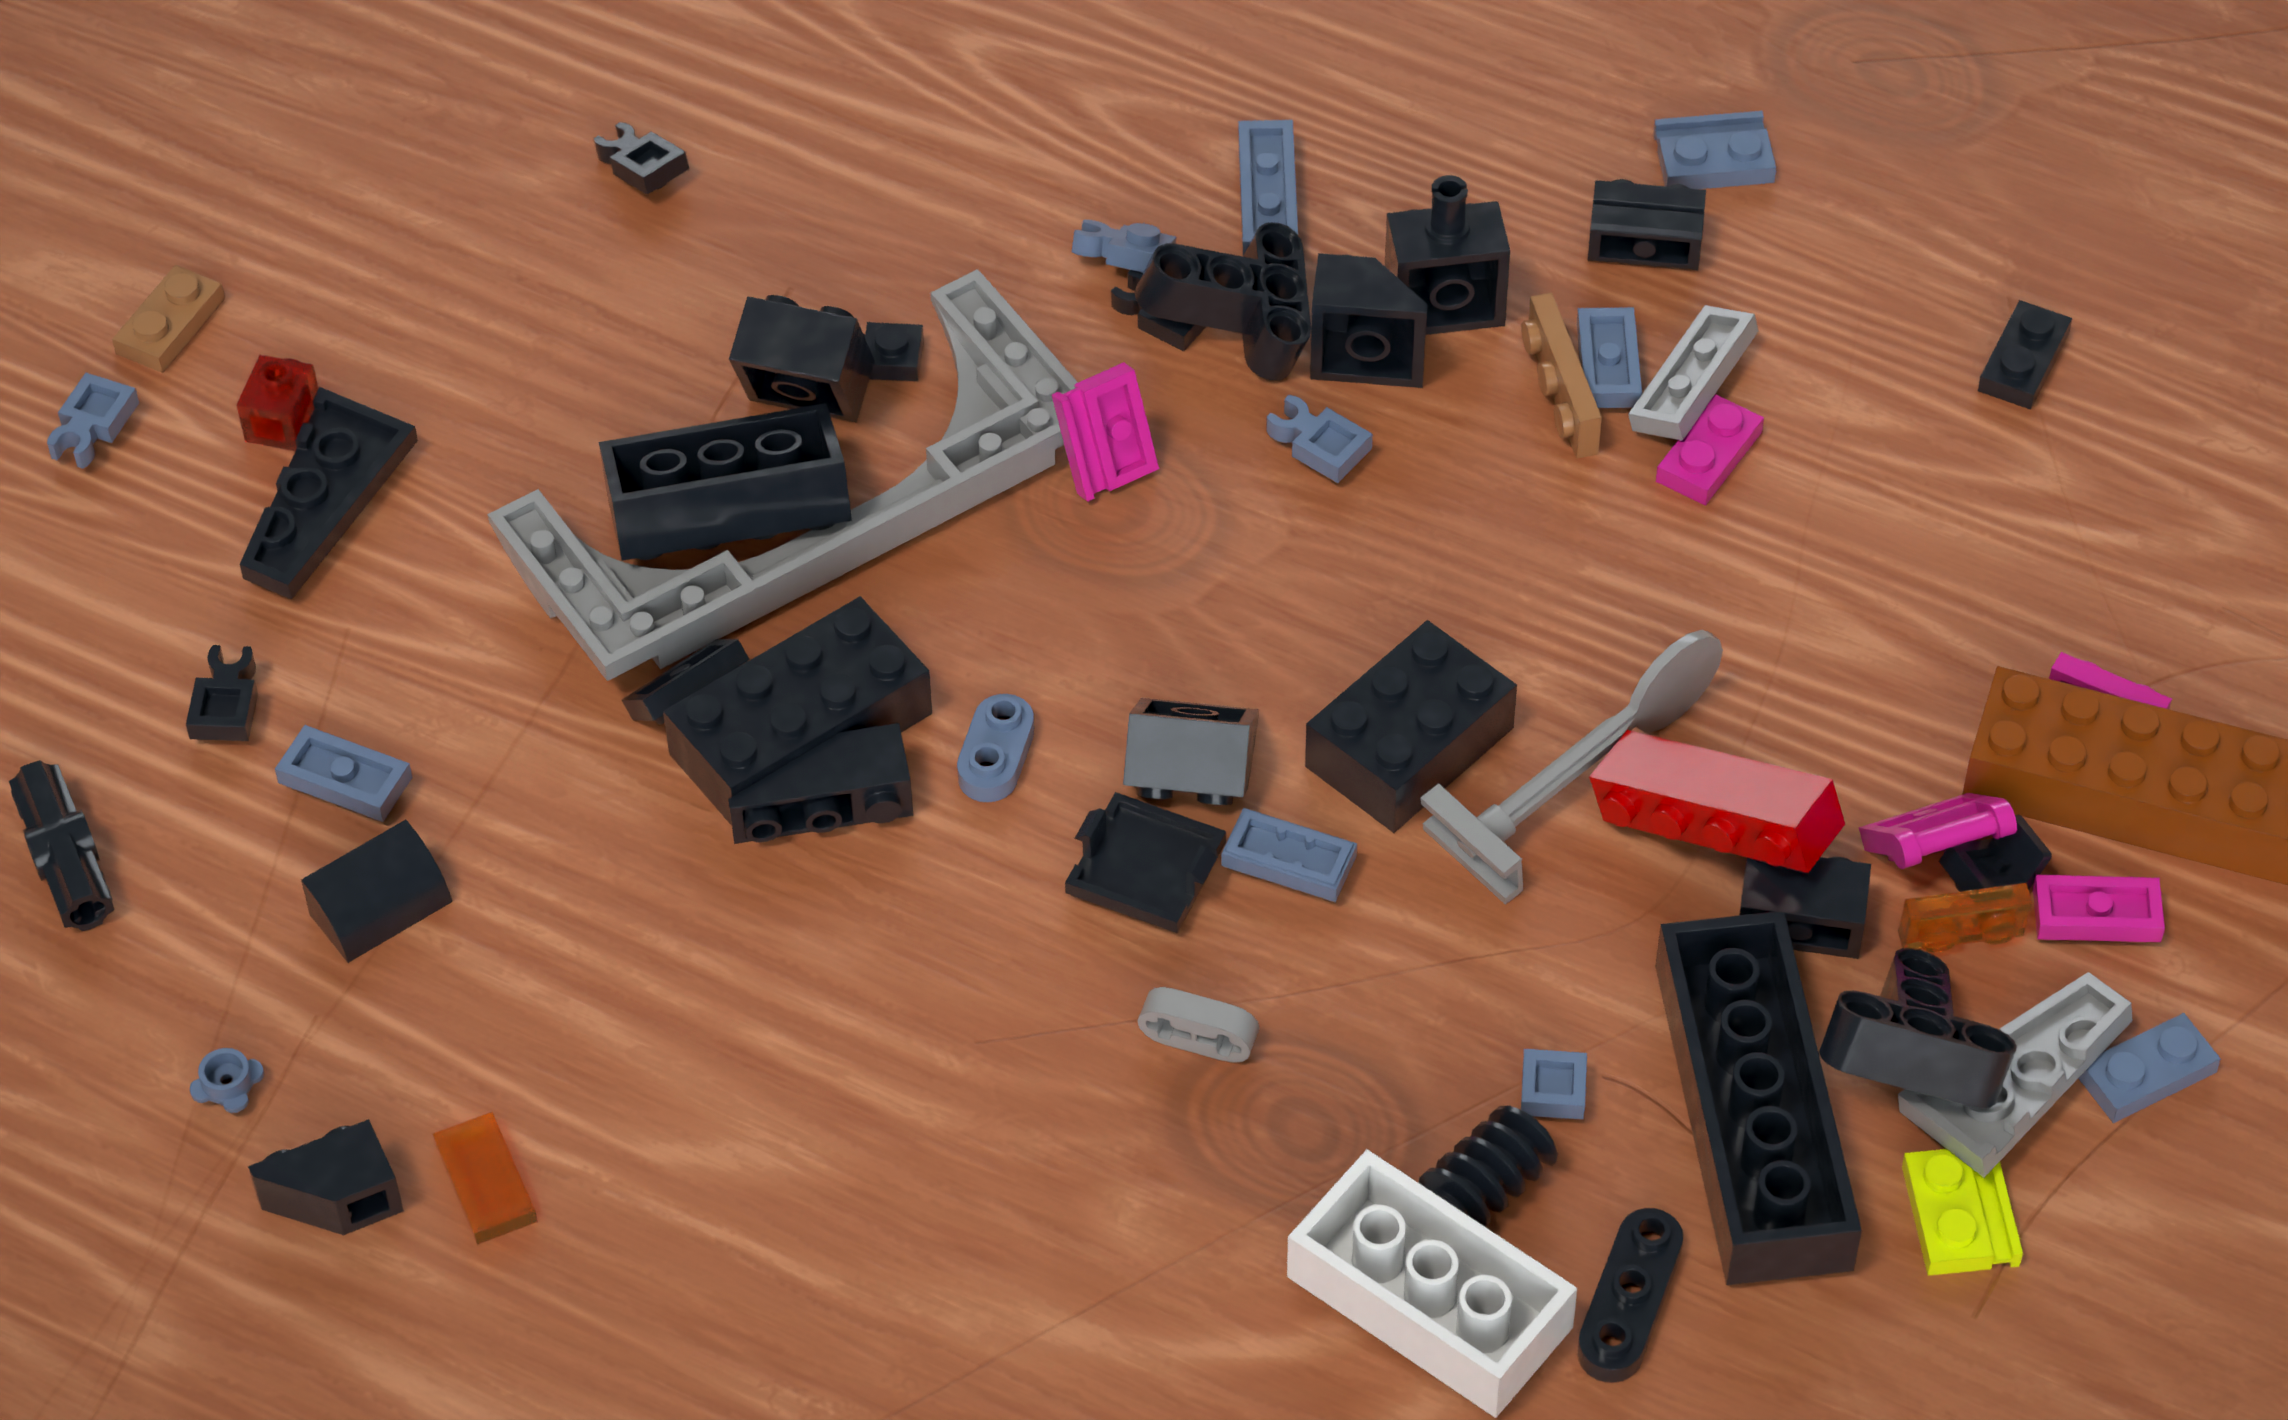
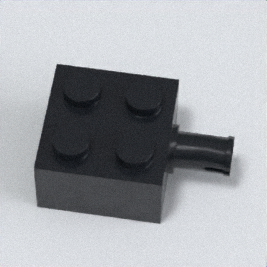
M1445 175L1434 180L1431 185L1432 208L1387 213L1384 266L1427 303L1426 335L1505 326L1510 247L1498 201L1466 204L1468 196L1466 182L1460 177Z

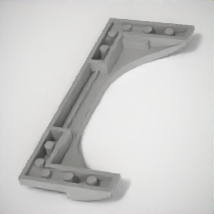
M977 269L930 293L931 302L944 329L957 371L958 396L949 427L941 441L926 448L927 460L911 475L879 496L851 510L852 521L836 523L832 527L823 530H811L773 550L741 562H737L732 554L726 550L689 570H668L625 563L606 556L588 546L572 533L539 489L489 513L488 520L511 562L549 618L557 616L607 681L651 658L662 669L710 644L714 640L728 635L1055 465V449L1063 446L1064 442L1051 394L1058 391L1062 394L1075 389L1074 384L1078 382Z

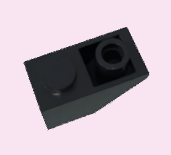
M369 1119L352 1126L337 1127L329 1131L322 1138L291 1150L283 1149L268 1155L263 1161L248 1166L255 1193L262 1210L341 1235H346L404 1212L395 1175Z

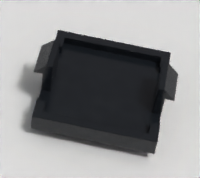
M1115 792L1105 810L1099 808L1089 811L1074 838L1082 841L1083 857L1078 865H1074L1065 882V893L1178 933L1226 843V831Z

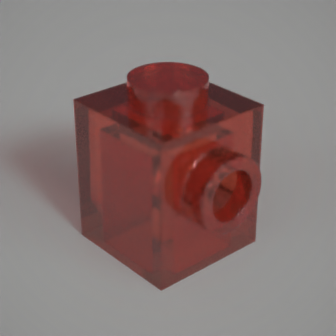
M259 355L236 404L245 442L296 451V437L302 424L309 422L314 410L313 399L318 391L313 364L303 363L292 358L282 359Z

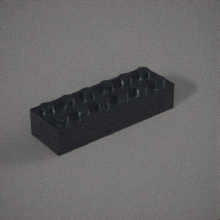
M1784 911L1661 924L1655 967L1726 1285L1854 1271L1862 1229Z

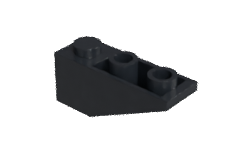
M895 723L839 732L730 797L728 802L734 844L751 841L768 842L777 837L808 832L825 833L839 827L871 822L888 823L897 818L913 816L911 779L900 724Z

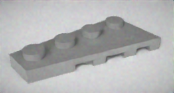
M2087 972L2000 1028L2001 1031L2007 1033L2015 1041L2017 1048L1996 1105L1990 1108L1971 1107L1905 1089L1898 1094L1899 1111L1978 1174L1985 1177L2133 1021L2132 1004L2094 975Z

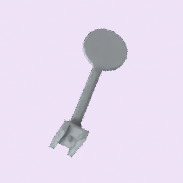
M1699 630L1688 633L1671 644L1653 661L1641 677L1626 708L1617 715L1602 722L1500 805H1491L1477 817L1438 783L1421 797V804L1433 814L1423 823V830L1506 905L1523 891L1522 858L1504 843L1516 832L1515 827L1606 755L1626 730H1632L1637 727L1639 730L1650 733L1663 729L1680 718L1700 698L1719 668L1723 652L1720 640L1710 632Z

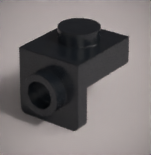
M2020 814L2015 815L2017 822L2016 833L1999 839L1970 841L1947 848L1939 859V863L1954 880L1958 891L1968 898L1972 905L2024 898L2034 884L2036 875H2040L2051 860L2052 854Z

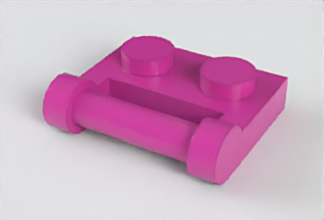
M1966 793L1859 827L1865 851L1887 855L1889 861H1894L1898 868L1905 869L1920 864L1922 856L1988 835L1999 839L2014 834L2017 830V822L2014 811L2007 800Z

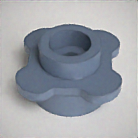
M221 1048L214 1050L202 1059L198 1068L199 1079L191 1083L190 1093L192 1098L198 1103L211 1101L223 1105L224 1109L230 1113L242 1111L249 1103L247 1095L253 1084L260 1082L264 1077L262 1064L255 1059L247 1060L245 1055L236 1049ZM233 1079L229 1084L224 1085L221 1083L224 1080Z

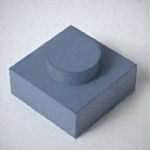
M1524 1049L1521 1110L1530 1116L1584 1120L1587 1053Z

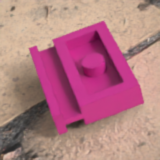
M1123 362L1074 384L1075 389L1064 394L1059 391L1051 394L1076 492L1087 502L1094 499V494L1101 490L1107 489L1112 491L1159 469L1135 370Z

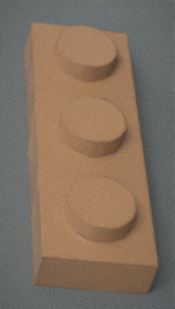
M1553 293L1530 296L1529 320L1522 321L1521 324L1522 339L1526 352L1528 354H1536L1539 362L1537 366L1538 380L1543 395H1552L1554 400V420L1557 432L1561 438L1568 437L1576 459L1598 455L1602 417Z

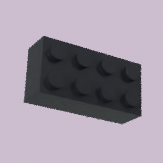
M827 403L599 442L608 503L622 561L635 558L650 560L664 553L693 548L708 550L719 546L721 543L750 538L765 540L779 533L808 528L823 530L832 527L836 523L852 521L845 462Z
M859 596L664 710L663 715L669 755L731 824L728 802L730 797L837 733L895 723L900 724L901 732L930 716L932 714L930 672L866 601Z

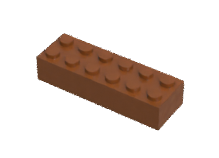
M1997 666L1971 751L1962 795L1973 793L2003 798L2009 802L2015 815L2020 814L2026 818L2288 885V739Z

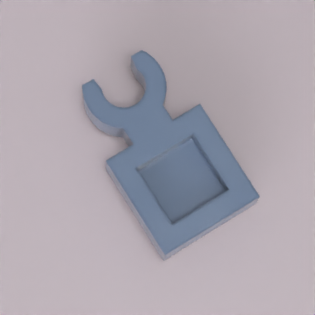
M1083 220L1082 229L1074 231L1072 253L1085 257H1106V264L1144 273L1156 248L1166 243L1176 244V236L1160 233L1159 228L1145 223H1134L1129 226L1123 225L1120 230L1110 228L1102 222Z
M85 373L58 412L61 426L53 430L48 437L47 445L51 459L58 460L67 448L76 447L73 453L77 467L82 469L87 467L95 456L93 445L95 441L100 439L112 443L138 406L139 399L136 388Z
M1288 395L1284 401V414L1292 419L1284 420L1273 413L1267 416L1266 432L1271 438L1283 443L1292 442V457L1336 483H1339L1372 449L1373 434L1327 407L1316 417L1309 413L1307 404L1301 398L1293 395Z

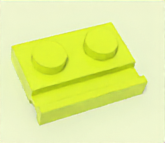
M1948 1149L1904 1153L1902 1170L1928 1276L1989 1270L1992 1268V1264L2009 1263L2010 1267L2020 1266L2023 1251L2000 1162L1985 1177H1982Z

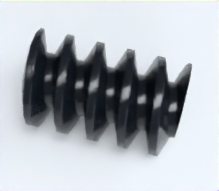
M1499 1106L1489 1115L1488 1121H1482L1472 1130L1471 1137H1464L1454 1146L1453 1152H1447L1437 1161L1436 1168H1429L1419 1178V1184L1486 1227L1491 1222V1214L1488 1209L1498 1213L1508 1207L1506 1193L1514 1197L1520 1196L1526 1190L1524 1178L1534 1182L1543 1175L1541 1162L1550 1166L1554 1165L1557 1162L1558 1152L1546 1128L1535 1118L1513 1106Z

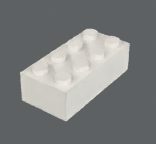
M1366 1150L1288 1236L1287 1277L1495 1418H1497L1573 1328L1577 1287L1369 1150Z

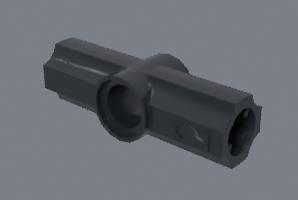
M41 760L20 767L19 773L9 781L19 816L21 820L23 819L26 827L23 833L41 881H47L64 928L74 927L81 931H86L103 924L106 916L115 909L110 890L97 864V861H100L85 816L82 810L76 811L58 764H45Z

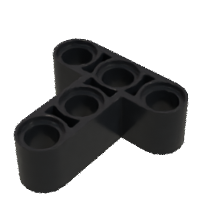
M1278 222L1262 224L1256 230L1244 256L1180 244L1166 243L1160 245L1153 252L1135 290L1137 303L1152 316L1242 333L1246 364L1252 372L1267 380L1279 381L1291 373L1311 335L1303 244L1301 238L1294 230Z
M1901 948L1895 953L1880 996L1855 990L1844 991L1839 994L1819 1054L1821 1059L1828 1065L1847 1074L1971 1107L1990 1108L1996 1105L2017 1045L2007 1033L2000 1029L1954 1016L1950 975L1947 965L1940 958L1926 951L1914 948Z

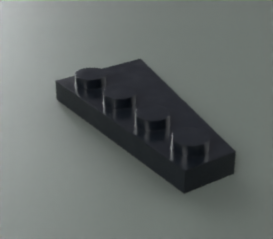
M322 387L318 388L313 399L314 410L309 422L302 424L296 437L297 448L288 467L283 466L276 482L277 493L270 507L264 508L239 564L244 580L291 600L418 442L414 425Z

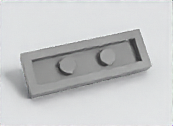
M1705 305L1628 413L1632 431L1683 441L1758 333L1755 314Z

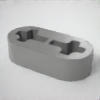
M1167 987L1154 988L1149 991L1137 1021L1140 1030L1156 1042L1232 1063L1243 1062L1248 1059L1260 1029L1259 1023L1254 1016L1240 1007Z

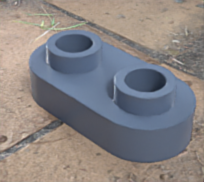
M997 694L988 697L976 708L957 761L958 783L963 793L969 798L979 802H995L1004 799L1015 789L1034 737L1033 711L1024 699L1012 694ZM986 761H987V762H989V763H991V764H994V765H992V766H981V765H979V764L982 763V762H986Z

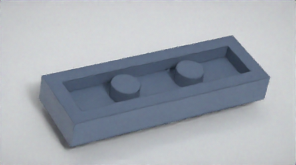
M1293 120L1238 121L1243 256L1256 230L1262 224L1278 222L1288 226L1298 234Z

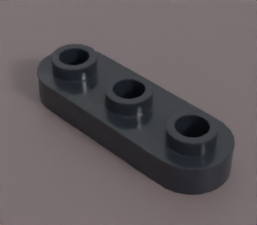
M1656 1208L1636 1210L1626 1216L1619 1227L1579 1334L1577 1350L1579 1363L1583 1370L1596 1380L1608 1383L1621 1382L1632 1377L1641 1366L1680 1260L1683 1244V1231L1680 1224L1672 1215ZM1651 1232L1661 1237L1656 1240H1649L1641 1234ZM1632 1283L1639 1286L1642 1290L1633 1293L1625 1291L1621 1286ZM1612 1336L1620 1339L1622 1343L1610 1346L1601 1339Z

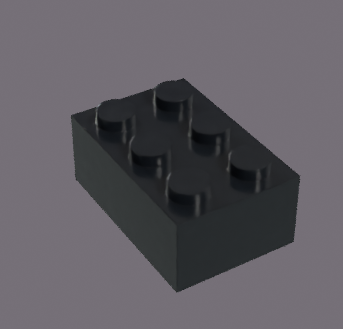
M1426 620L1306 723L1305 767L1391 832L1395 833L1424 807L1421 804V797L1438 783L1445 789L1514 728L1517 684L1429 620Z

